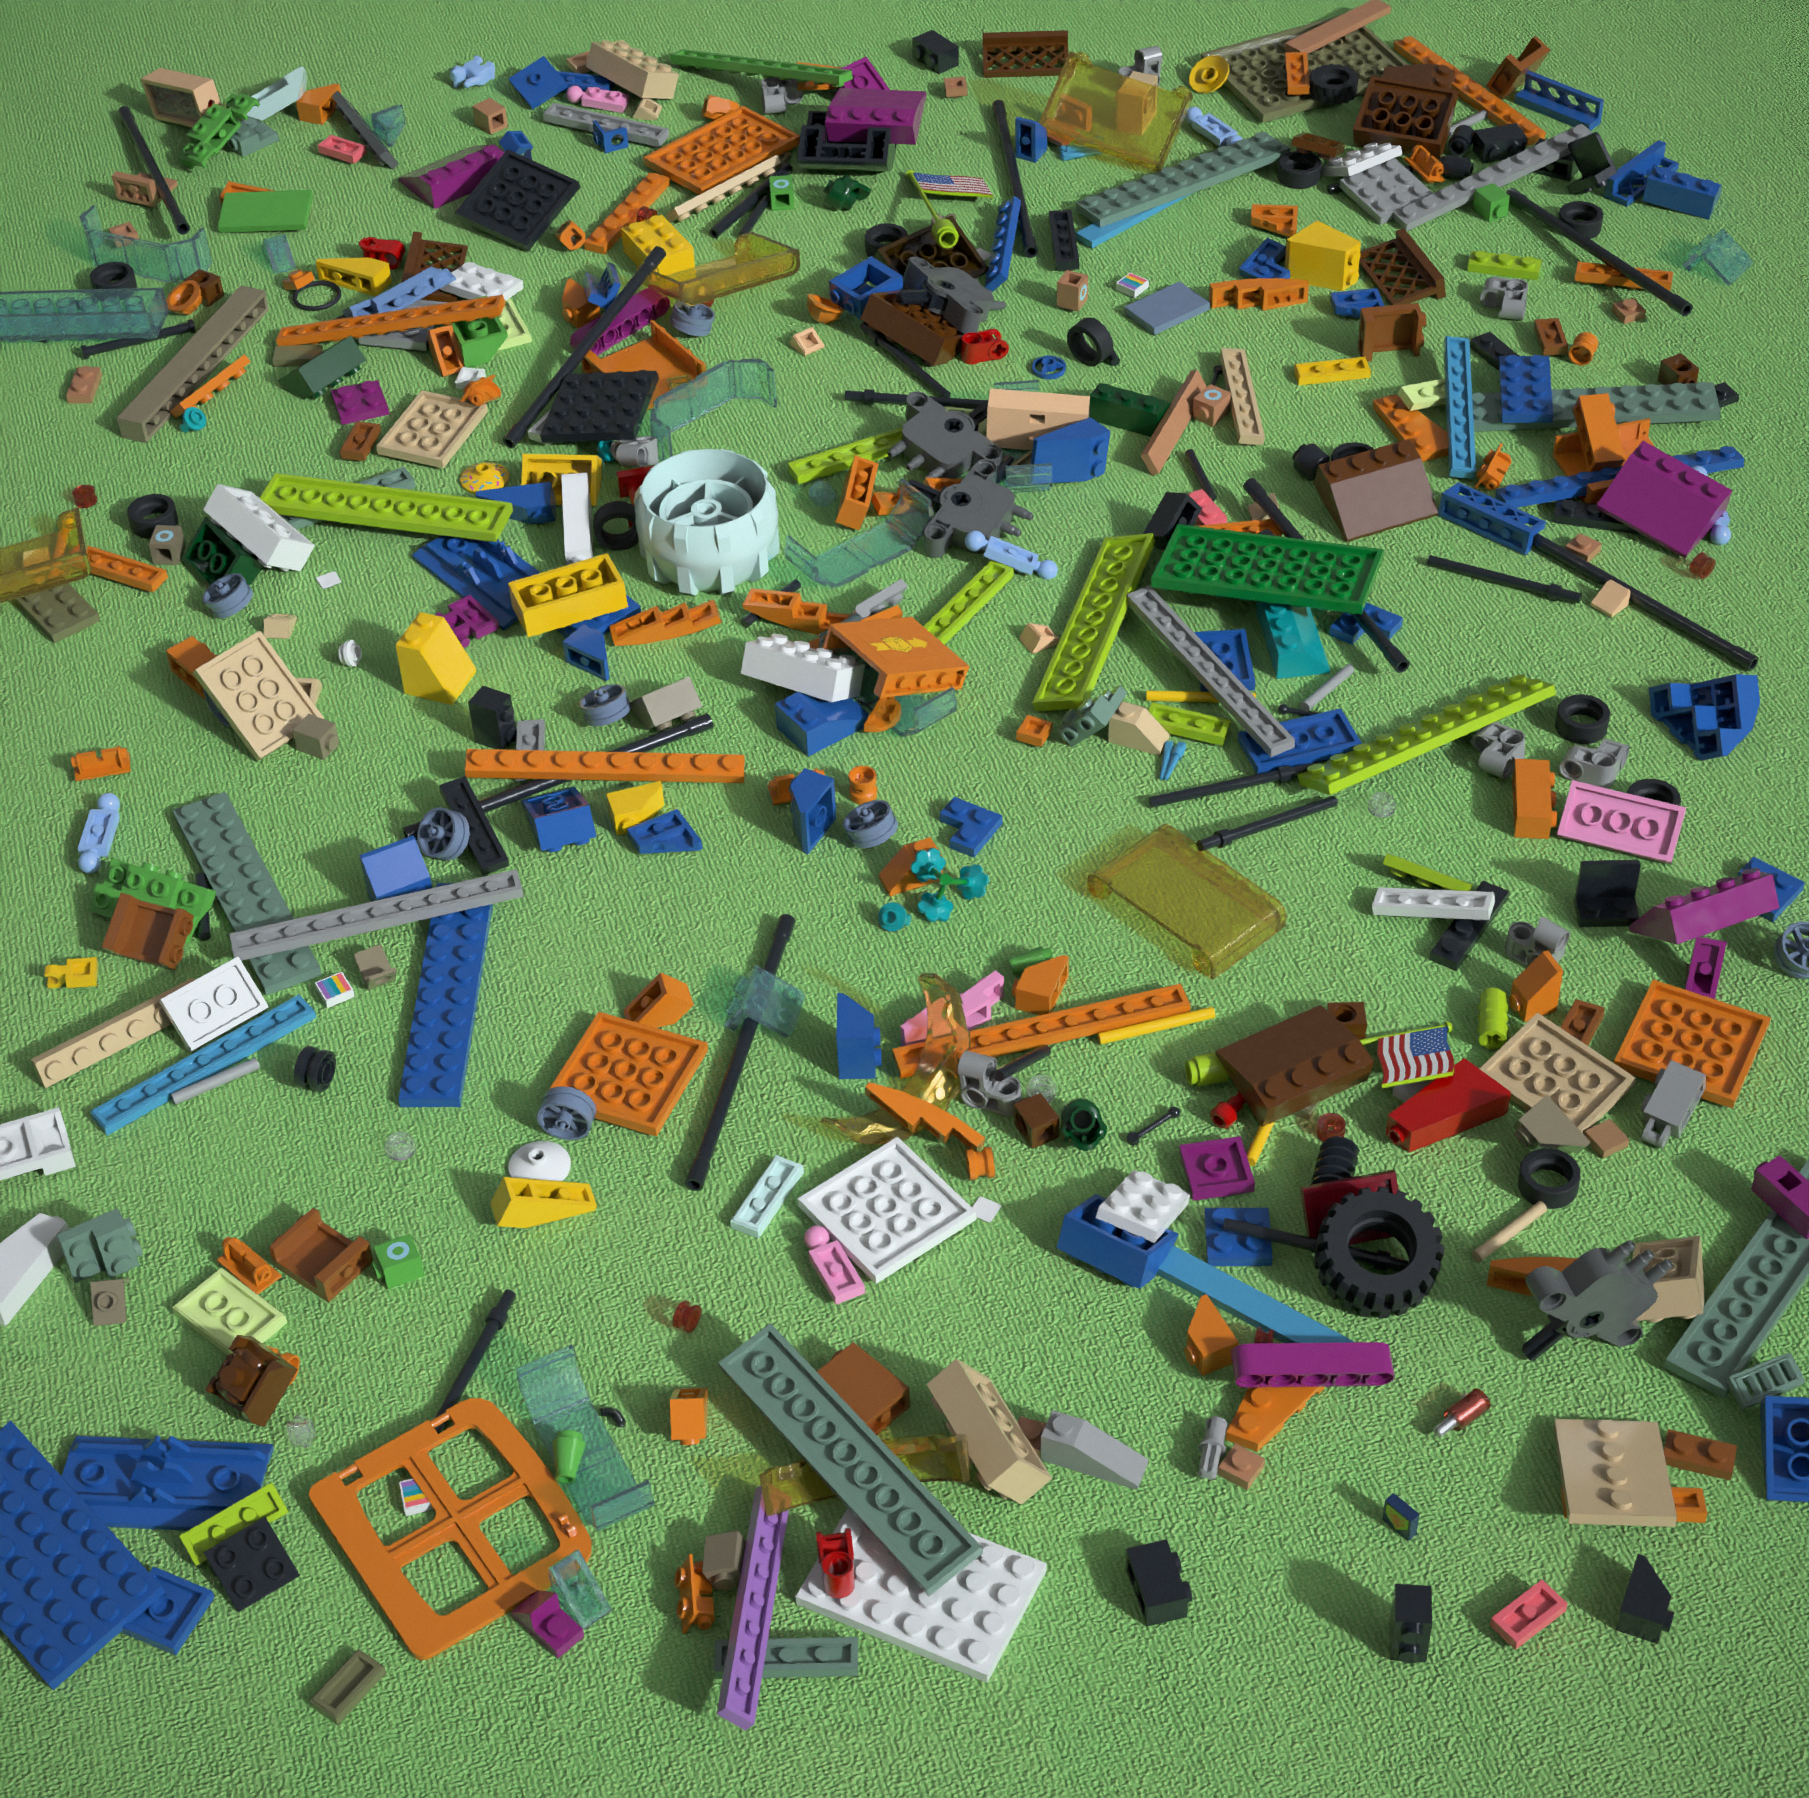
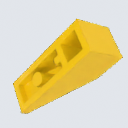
M328 258L316 260L319 280L330 281L343 288L376 297L392 283L389 263L373 258Z
M503 1177L490 1202L497 1226L529 1228L592 1212L597 1208L594 1195L588 1183Z

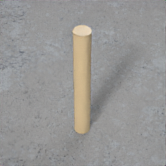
M1538 1201L1472 1252L1473 1258L1477 1262L1483 1261L1547 1211L1546 1205Z

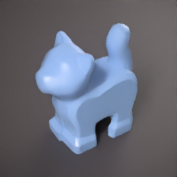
M476 55L473 60L466 62L462 67L455 65L450 70V79L454 82V88L459 87L464 80L463 85L465 88L486 84L489 80L495 78L494 63L487 61L486 64L480 65L483 60Z

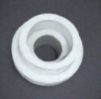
M348 640L339 647V659L342 664L349 667L357 666L362 657L361 648L354 640Z

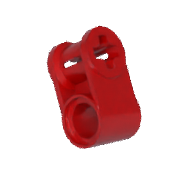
M366 237L359 241V247L362 249L363 254L362 258H373L389 263L390 270L398 268L406 252L405 246L397 240Z
M997 329L969 332L962 336L961 359L966 364L974 365L980 362L999 360L1005 357L1009 351L1008 344L1002 340L1001 333Z
M846 1528L843 1533L826 1535L816 1532L819 1564H821L824 1590L833 1598L847 1597L855 1589L851 1529Z

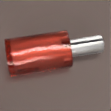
M1474 1388L1469 1393H1464L1461 1399L1444 1411L1445 1419L1433 1428L1434 1434L1442 1437L1452 1428L1456 1431H1461L1489 1410L1491 1404L1486 1394L1478 1388Z

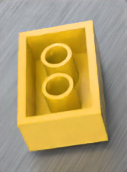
M662 214L652 216L641 222L631 223L629 226L621 228L623 252L638 268L642 266L644 260L655 246L665 250L666 257L648 276L654 285L695 271L693 246Z

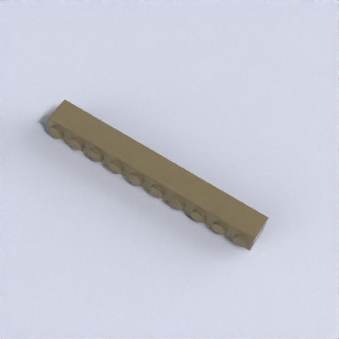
M241 285L119 414L117 424L122 438L147 443L172 416L170 410L190 396L269 311L265 290Z

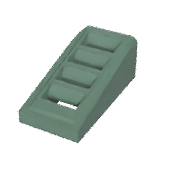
M1791 1353L1775 1357L1726 1379L1741 1410L1759 1404L1765 1396H1780L1795 1390L1805 1383V1379ZM1768 1371H1770V1373H1771V1375H1772V1377H1773V1379H1774V1381H1775L1777 1387L1775 1386V1384H1774V1382H1773L1771 1376L1769 1375ZM1756 1375H1757V1377H1758L1760 1383L1762 1384V1386H1763L1765 1392L1762 1390V1388H1761V1386H1760V1384H1759V1382H1758V1380H1757V1378H1756ZM1746 1379V1381H1747L1749 1387L1751 1388V1390H1752V1392H1753V1394H1754L1753 1397H1751V1395H1750L1748 1389L1746 1388V1386H1745L1743 1380Z

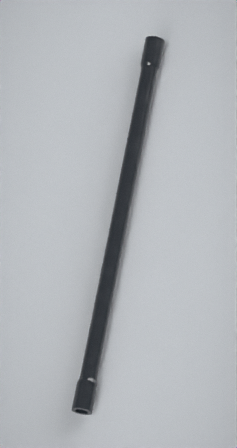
M996 100L992 103V110L998 127L1012 195L1021 200L1018 222L1022 235L1023 250L1026 257L1033 258L1038 254V249L1032 232L1007 122L1005 103L1002 100Z
M127 106L120 107L118 115L126 126L151 178L154 179L156 188L172 218L179 234L188 233L190 226L179 209L135 122L130 108Z
M1515 188L1507 190L1506 193L1510 196L1509 202L1523 209L1666 303L1680 315L1688 316L1691 313L1693 305L1677 294H1673L1529 200L1527 196Z
M659 246L654 247L644 260L642 266L535 401L504 436L503 443L507 447H516L526 434L527 429L557 393L563 379L568 374H572L651 272L666 257V252L663 248Z
M1255 478L1248 479L1243 485L1244 490L1254 502L1258 503L1283 535L1288 538L1304 539L1270 499ZM1363 610L1362 614H1350L1383 653L1384 658L1397 673H1402L1408 669L1410 665L1408 659L1391 643L1365 610Z
M1539 533L1534 535L1533 546L1603 586L1609 580H1613L1629 589V601L1722 653L1736 664L1749 671H1752L1758 664L1759 657L1728 642Z
M706 713L687 720L683 724L609 752L645 753L687 736H694L713 728V722L709 714ZM534 779L481 799L479 803L484 813L571 780ZM421 821L403 827L405 838L414 836L418 840L417 833Z
M789 914L780 915L774 930L769 952L696 1157L692 1161L685 1180V1185L690 1190L700 1191L703 1189L710 1169L711 1158L784 950L790 941L796 923L795 918Z

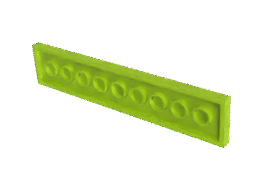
M279 473L274 474L260 496L263 502L280 515L483 540L486 542H497L513 512L512 503Z
M1153 533L1105 537L1032 702L1035 711L1078 709L1082 702L1090 698L1129 606L1127 594L1136 590L1156 542Z
M1525 675L1513 676L1509 678V682L1490 686L1484 693L1467 696L1465 701L1459 704L1447 705L1443 707L1441 712L1424 715L1416 723L1401 725L1398 727V731L1391 734H1381L1373 742L1356 745L1348 753L1333 755L1329 761L1323 764H1313L1307 767V772L1297 775L1299 784L1332 795L1556 695L1554 684L1543 682L1541 679L1527 678Z

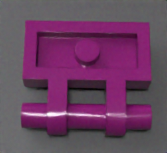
M471 595L449 604V613L443 615L438 612L435 614L445 618L464 648L470 644L467 636L472 634L476 639H479L499 629L498 620Z

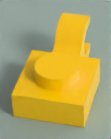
M97 957L67 959L66 965L45 966V977H48L47 987L58 988L65 982L67 988L97 986L99 966Z

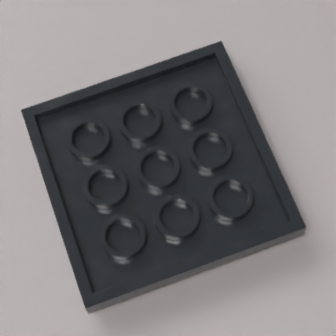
M507 149L456 210L455 215L457 219L529 252L581 186L579 181Z
M657 370L568 374L562 381L540 433L542 443L635 439L659 380Z

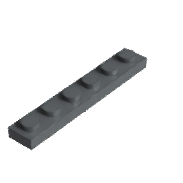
M337 90L332 95V98L337 103L335 108L343 115V118L358 134V137L367 145L366 147L375 155L374 157L383 166L387 163L394 169L399 162L355 107Z

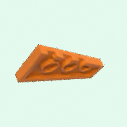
M1396 394L1373 400V409L1399 442L1410 439L1422 462L1448 456L1447 432L1418 410L1410 411Z

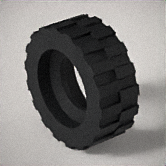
M1329 64L1312 70L1309 81V94H1311V98H1314L1315 101L1329 105H1340L1348 103L1357 96L1358 74L1354 69L1340 64Z

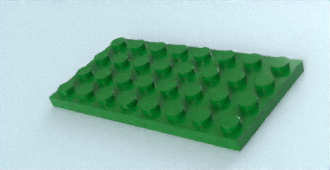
M1177 524L1151 577V587L1160 588L1165 591L1178 590L1190 594L1201 593L1215 597H1232L1243 601L1255 600L1268 604L1279 603L1293 607H1310L1321 611L1333 610L1347 614H1362L1381 566L1384 549Z

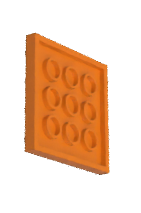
M1653 979L1616 1055L1614 1064L1631 1075L1655 1082L1660 1069H1666L1669 1062L1673 1060L1706 1075V1088L1701 1096L1702 1099L1733 1109L1768 1030L1771 1017Z
M598 1012L550 1089L565 1086L580 1090L595 1103L597 1111L595 1119L657 1137L708 1052V1044L701 1040Z

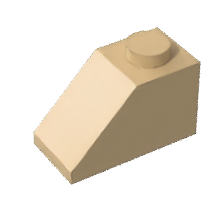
M1122 701L1109 720L1108 742L1160 756L1164 750L1165 741L1170 739V734L1142 706Z

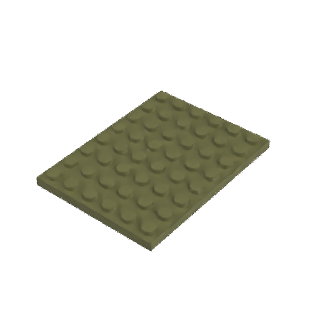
M1336 17L1201 53V60L1211 55H1220L1226 59L1229 64V74L1223 84L1262 122H1270L1276 118L1309 111L1319 106H1327L1329 104L1315 101L1314 98H1311V94H1303L1301 96L1287 95L1285 52L1287 51L1284 49L1286 42ZM1366 26L1307 54L1309 81L1312 70L1322 65L1340 64L1348 66L1358 74L1357 96L1365 95L1371 75L1382 77L1385 67L1408 65Z

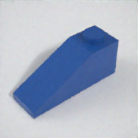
M551 482L476 491L478 499L512 503L513 512L509 519L528 524L556 521V497Z

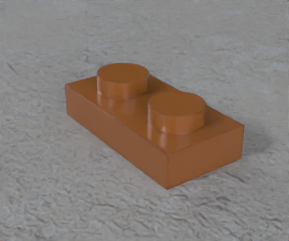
M1559 318L1535 319L1534 330L1543 355L1556 356L1558 354H1568L1569 346Z
M356 421L340 449L341 459L365 461L381 433L380 424Z
M1575 999L1560 1028L1589 1046L1604 1017L1605 1007Z
M1668 1429L1664 1456L1667 1466L1731 1481L1737 1445Z

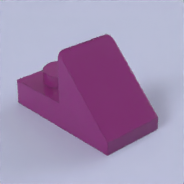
M1702 936L1695 938L1690 963H1687L1685 990L1715 999L1727 944L1726 941Z
M538 1590L511 1612L512 1616L557 1659L584 1637L583 1628L560 1608L556 1592Z

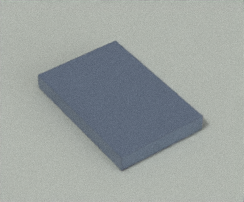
M1179 281L1125 306L1124 313L1153 335H1156L1209 310L1210 302Z

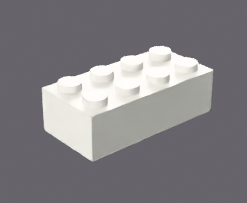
M217 484L203 509L211 516L210 520L214 524L227 530L226 534L229 537L240 541L243 544L242 548L255 554L259 558L258 562L268 568L275 566L284 571H289V569L301 571L315 546L252 491Z
M772 634L769 638L757 637L755 641L746 642L741 674L829 702H836L860 696L865 664L856 662V658L853 656H836L832 654L833 651L830 649L810 648V644L807 642H791L787 640V636Z

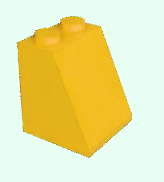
M1318 220L1286 240L1285 268L1290 270L1291 277L1289 279L1308 280L1311 286L1344 291L1358 282L1361 241Z
M419 612L395 645L405 694L453 705L476 673V667L444 617Z

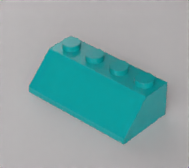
M1256 601V613L1277 679L1330 673V667L1310 607H1293L1287 604H1268L1263 601Z

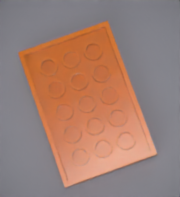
M741 106L644 156L643 161L644 165L669 177L672 181L700 195L775 155L779 156L786 151L792 150L799 145L800 135Z

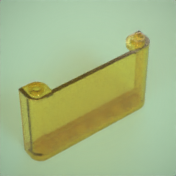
M1070 51L1039 121L1047 130V134L1156 172L1161 171L1192 102V92L1183 86L1173 88L1172 92L1095 66L1089 60L1090 57L1087 54Z
M749 232L740 235L736 239L734 244L735 255L666 276L660 274L657 267L642 285L689 306H694L794 275L800 267V252L798 249L760 234ZM642 264L636 266V271H638Z
M79 508L65 511L58 516L57 526L59 532L0 549V603L82 580L89 576L91 573V563L83 518Z
M1162 824L1091 873L1087 878V890L1094 897L1106 899L1113 891L1192 948V964L1194 968L1212 980L1286 927V911L1278 899L1207 850L1199 851L1194 841L1168 824Z

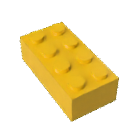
M608 553L508 583L512 607L527 637L541 635L551 630L564 628L574 623L590 620L594 617L613 613L628 607L624 581Z

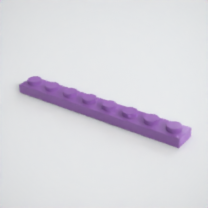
M765 1483L757 1487L754 1493L716 1713L745 1731L755 1723L790 1506V1499Z

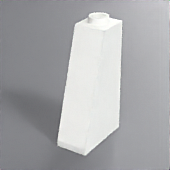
M587 473L562 474L564 551L566 565L593 558L592 507Z
M39 1213L0 1243L1 1325L7 1326L64 1255L56 1235L69 1229L68 1224L62 1218Z

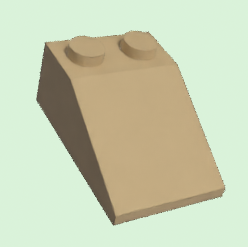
M1693 1236L1635 1243L1632 1259L1647 1249L1651 1250L1654 1254V1258L1643 1268L1645 1272L1649 1271L1657 1263H1661L1664 1259H1669L1673 1264V1267L1667 1271V1274L1653 1284L1658 1293V1298L1647 1311L1637 1318V1321L1645 1320L1652 1323L1661 1321L1664 1318L1679 1317L1689 1319L1698 1314H1703L1704 1282L1701 1237Z

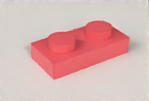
M330 135L318 144L319 153L354 164L367 154L366 145L334 135Z
M1203 489L1188 493L1202 508L1195 520L1198 526L1227 523V516Z
M1540 1580L1491 1618L1490 1626L1516 1650L1566 1612L1568 1603L1548 1584Z

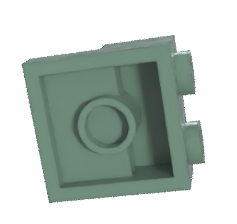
M249 117L248 120L239 121L241 126L225 145L244 157L279 141V136L276 131L258 119Z
M1119 685L1112 691L1106 689L1093 700L1090 698L1086 699L1076 711L1070 709L1061 718L1063 723L1057 733L1071 747L1075 746L1107 725L1127 692Z
M118 1208L56 1234L75 1283L106 1270L109 1278H112L140 1265L137 1257L143 1255L141 1247L136 1238L131 1239V1237L136 1235V1231L130 1218L123 1219Z

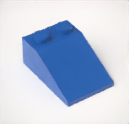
M1090 417L1034 438L1028 482L1031 484L1080 482L1105 474L1110 430Z
M796 692L775 703L777 729L808 757L863 729L864 723L870 715L852 698L829 702Z
M576 787L521 800L534 838L541 851L556 852L561 850L563 845L571 843L573 845H583L590 842V838L596 837L590 806Z
M1765 1396L1760 1402V1424L1766 1501L1809 1503V1398Z

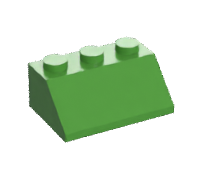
M498 316L491 319L484 317L471 322L457 321L452 323L464 366L468 368L488 363L508 337V333Z

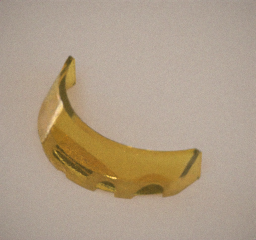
M921 973L918 979L924 993L928 1018L926 1043L915 1073L901 1091L947 1111L950 1101L956 1098L961 1088L958 1064L963 1052L971 1047L970 1032L967 1030L966 1019L961 1005L963 1001L959 992L936 973ZM882 1108L855 1118L834 1119L823 1117L820 1121L824 1126L851 1141L862 1144H886L896 1137L903 1141L924 1129L920 1124L912 1134Z
M933 1433L922 1437L912 1435L882 1440L920 1482L956 1481L963 1483L970 1481L966 1434L945 1437V1433ZM799 1458L792 1464L771 1467L759 1475L767 1516L776 1515L820 1500L837 1497L802 1458Z

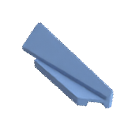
M429 267L376 297L342 310V313L346 318L402 310L456 280V277L447 268L441 270Z

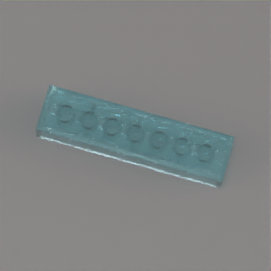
M163 288L0 292V341L152 339L158 337L169 310Z

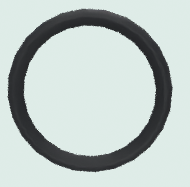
M318 280L310 282L299 290H295L292 297L294 304L298 308L307 311H320L334 306L340 300L342 294L341 289L335 283ZM312 286H330L337 292L334 300L320 306H306L297 299L298 294L302 290Z

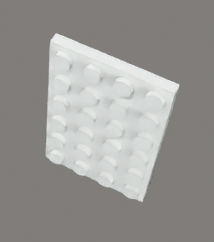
M847 1508L833 1534L843 1533L846 1528L851 1529L855 1589L849 1596L844 1598L829 1596L823 1587L821 1564H819L817 1559L796 1595V1604L988 1683L1047 1571V1563L969 1533L981 1545L983 1554L928 1597Z

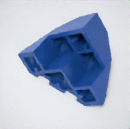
M1734 674L1694 684L1667 683L1649 687L1651 715L1657 721H1662L1670 728L1669 732L1682 744H1687L1694 751L1693 754L1703 761L1727 756L1753 729L1760 705L1757 675Z

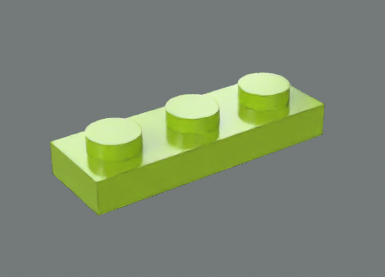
M1471 251L1467 272L1538 280L1542 259H1535L1529 256L1519 257L1511 256L1510 254H1495L1486 251Z
M1153 702L1148 710L1169 734L1223 746L1231 729V720Z
M1386 853L1383 861L1384 865L1391 867L1390 873L1406 878L1407 873L1417 877L1416 883L1430 888L1433 887L1434 883L1443 886V890L1471 891L1473 884L1392 854Z
M273 1482L184 1532L179 1537L195 1566L207 1560L203 1552L263 1517H266L270 1524L289 1511Z

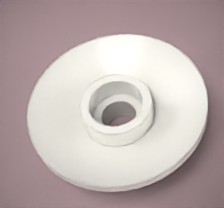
M535 1141L520 1147L512 1155L508 1164L509 1175L512 1178L563 1181L568 1176L571 1168L568 1152L559 1144L550 1141Z

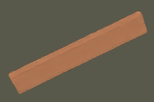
M1371 0L1286 42L1284 50L1287 52H1307L1309 54L1389 14L1391 6L1381 0Z
M1198 369L1189 372L1140 455L1151 475L1160 473L1193 416L1194 397L1207 387Z

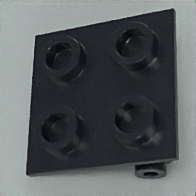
M266 1517L203 1552L209 1562L210 1571L214 1577H218L238 1613L300 1576Z

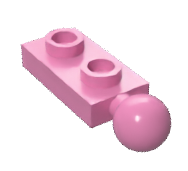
M571 86L566 92V97L571 103H579L582 100V106L623 113L629 104V94L619 91L588 87L583 92L580 87Z
M815 1225L808 1228L805 1232L804 1242L811 1249L808 1251L809 1260L835 1305L865 1294V1285L839 1241L836 1240L829 1243L828 1231L822 1226Z

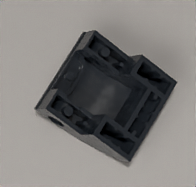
M828 111L808 112L807 125H802L797 158L800 169L892 170L897 144H892L891 128L869 127L867 143L829 141L825 125Z

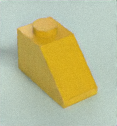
M661 781L606 794L609 815L617 836L627 834V829L653 819L664 806Z

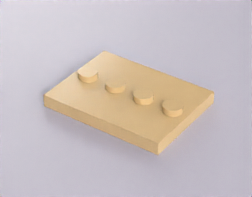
M421 390L377 444V453L444 469L487 414V404L475 406L469 400L461 402V398Z
M261 631L241 641L193 672L194 676L257 762L293 740V729L308 714L324 719Z
M1536 1013L1479 1068L1511 1091L1510 1100L1526 1111H1529L1542 1098L1548 1095L1583 1134L1585 1130L1592 1128L1635 1085L1634 1076L1539 1013Z
M1554 1419L1553 1431L1568 1524L1676 1526L1677 1514L1658 1422Z

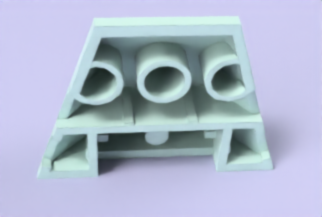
M301 66L285 75L284 78L251 96L257 99L260 106H253L246 115L263 121L299 100L304 95L307 86V71Z

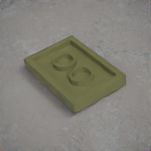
M62 576L51 579L47 583L15 597L17 605L53 643L100 622L99 613Z

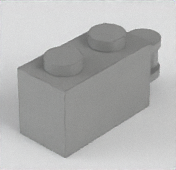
M1673 1060L1669 1062L1666 1069H1660L1654 1083L1657 1086L1652 1095H1646L1641 1106L1644 1124L1646 1125L1641 1140L1661 1149L1664 1148L1670 1135L1677 1139L1680 1138L1706 1088L1705 1074ZM1654 1128L1661 1131L1662 1134L1654 1132Z

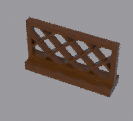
M1068 30L982 33L984 78L1069 76ZM1025 56L1028 57L1029 59H1031V60H1030L1029 62H1027V63H1025V62H1023V61L1021 60V59H1023ZM1046 56L1052 59L1048 63L1042 60ZM1005 57L1010 61L1004 64L999 60ZM1037 63L1042 67L1034 69L1032 66ZM1060 63L1065 68H1055L1054 65ZM1014 64L1020 66L1019 69H1012L1010 67ZM992 65L999 67L997 70H988Z
M1404 228L1395 231V239L1360 252L1359 267L1389 305L1410 304L1434 295L1437 300L1446 297L1444 277ZM1392 248L1396 249L1395 253L1385 252ZM1368 257L1375 258L1374 261L1363 260ZM1381 259L1390 260L1389 264L1381 263L1379 261ZM1396 261L1406 262L1405 266L1395 265ZM1375 269L1385 270L1383 274L1373 273ZM1391 271L1401 272L1399 276L1389 275ZM1406 273L1416 274L1415 278L1405 277ZM1385 281L1395 283L1393 286L1383 285ZM1400 284L1410 285L1409 289L1400 288L1399 286ZM1416 286L1426 287L1423 290H1415ZM1395 294L1405 295L1397 300L1393 298Z
M413 231L401 283L429 267L441 270L447 268L450 272L455 271L465 263L468 245L423 240L421 232ZM427 249H435L437 251L430 253ZM451 252H457L460 254L453 256ZM444 256L447 259L440 261L438 257ZM431 261L434 264L427 266L425 262ZM454 264L457 267L450 269L448 265ZM438 289L422 299L449 303L456 302L458 296L441 293L443 290Z

